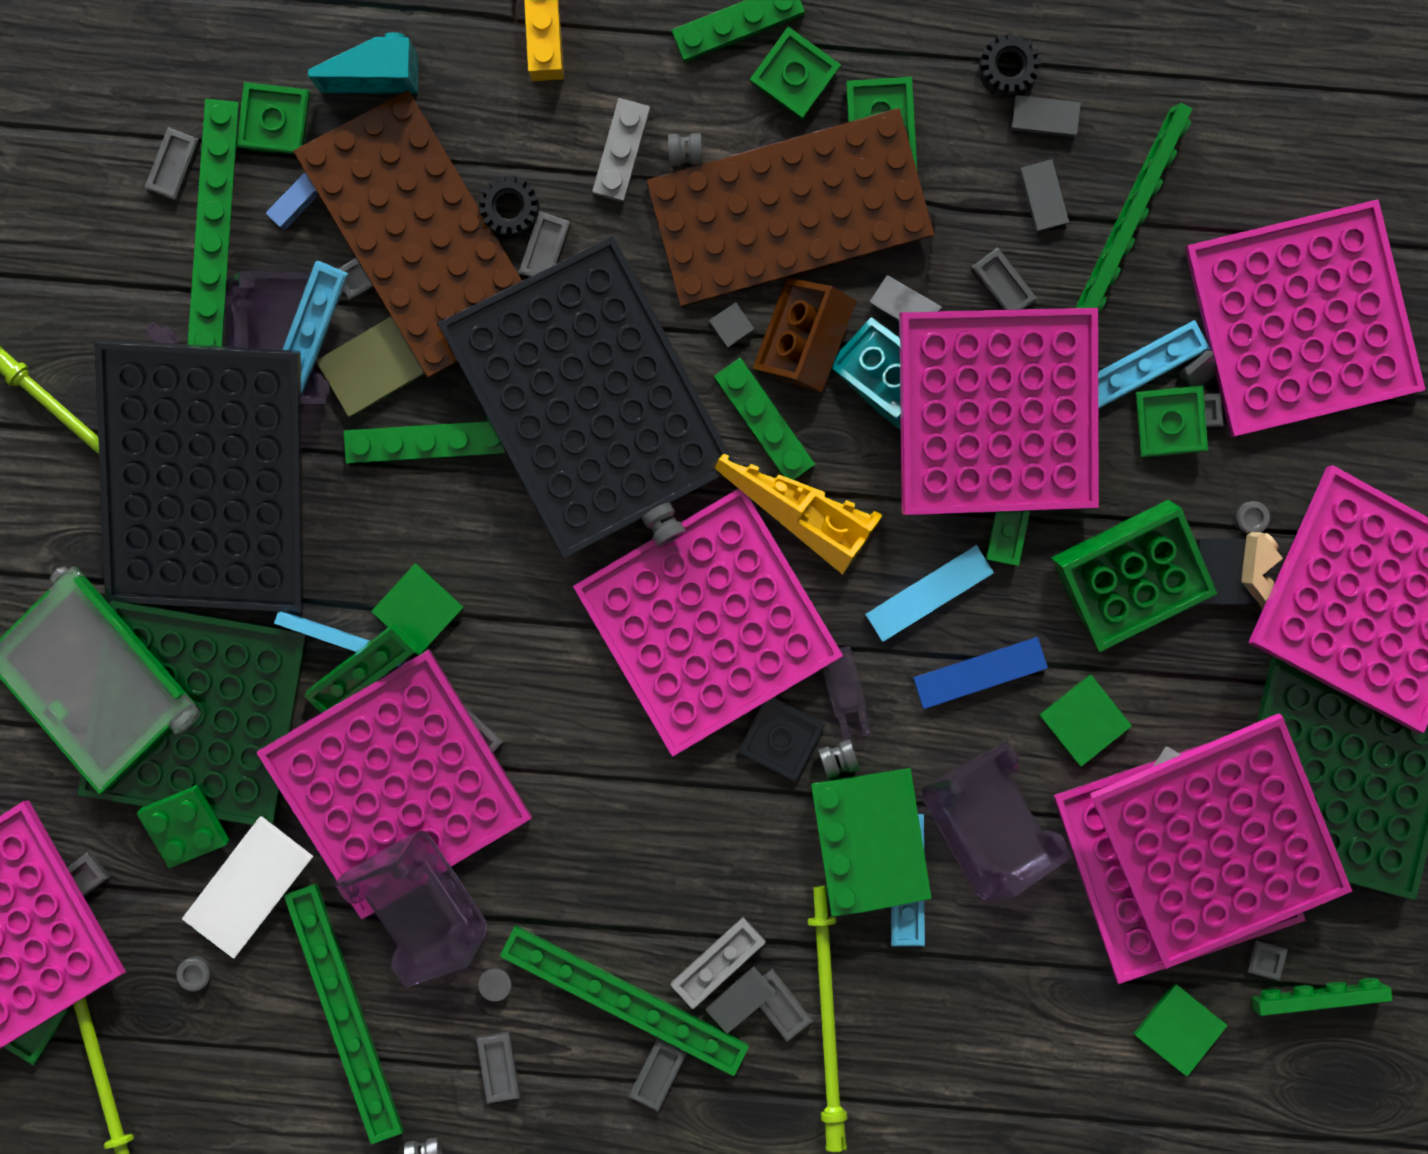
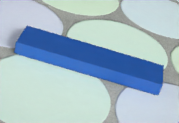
M1034 637L912 678L922 708L925 709L1047 669L1048 666L1039 639Z

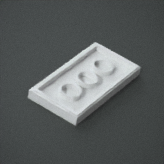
M261 816L186 912L182 920L234 959L310 862L313 855Z

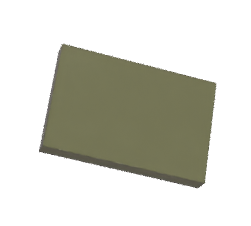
M391 317L316 360L350 418L425 375Z

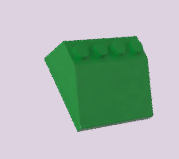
M1166 500L1051 557L1069 598L1099 652L1217 594L1181 507L1170 500Z
M911 768L818 781L811 784L832 917L932 899Z

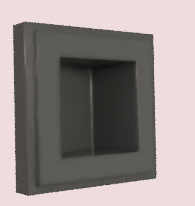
M1211 350L1203 352L1179 372L1178 376L1188 387L1203 386L1216 375V361Z

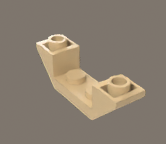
M1251 532L1246 536L1242 583L1263 610L1275 584L1271 578L1266 575L1263 576V574L1283 558L1277 551L1279 549L1277 542L1269 534Z

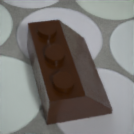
M786 278L752 369L802 388L823 392L857 300L833 286Z

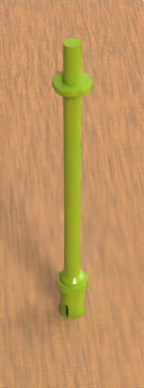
M0 346V373L5 377V382L10 386H21L99 454L98 436L30 378L29 367L23 362L18 363Z
M826 886L813 887L815 917L808 919V925L816 927L827 1099V1107L821 1113V1120L825 1122L826 1151L841 1152L847 1149L844 1121L848 1118L847 1112L840 1106L829 926L836 924V918L828 917Z
M83 998L73 1004L111 1137L110 1140L104 1143V1148H114L115 1154H130L127 1143L133 1140L134 1136L133 1134L124 1135L86 998Z

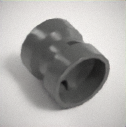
M691 133L688 137H681L679 134H668L670 168L680 167L686 163H690L692 166L703 165L701 133ZM685 142H688L689 158H686Z
M670 502L657 506L642 517L646 527L652 529L654 533L653 539L658 548L672 543L686 533L682 523L676 521L674 517L675 511Z
M850 739L840 742L834 748L827 746L818 749L828 780L837 778L840 773L845 771L852 773L860 770ZM835 755H837L840 765H837Z

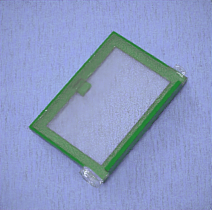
M61 567L50 576V580L54 585L0 638V679L100 795L104 794L170 729L174 734L183 732L200 717L201 711L77 567H71L69 570L66 567Z

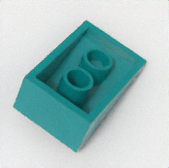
M386 33L385 37H374L308 69V77L320 93L401 94L409 90L411 94H418V54L409 37H405L401 33Z
M871 317L837 353L831 370L878 413L901 430L900 338Z

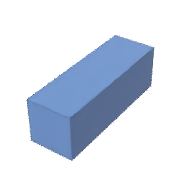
M305 172L266 212L284 231L318 197Z

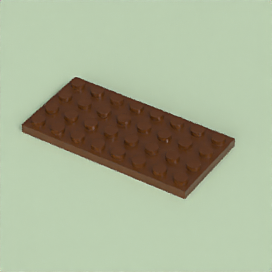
M407 90L293 150L425 376L427 379H430L457 364L437 326L438 322L522 280L495 234L483 221L484 218L480 215L479 207L411 93Z
M900 108L647 180L681 307L934 237Z

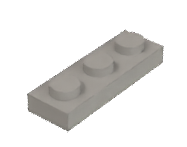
M618 98L592 191L594 195L625 202L650 113V106Z
M742 917L671 982V986L694 1009L766 942L753 926Z

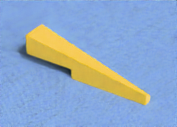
M726 454L719 458L715 466L718 472L842 575L855 559L883 516L876 511H873L870 515L854 509L855 503L847 500L841 504L825 497V492L779 474L776 478L758 472V466L750 464L746 468L729 461V455Z

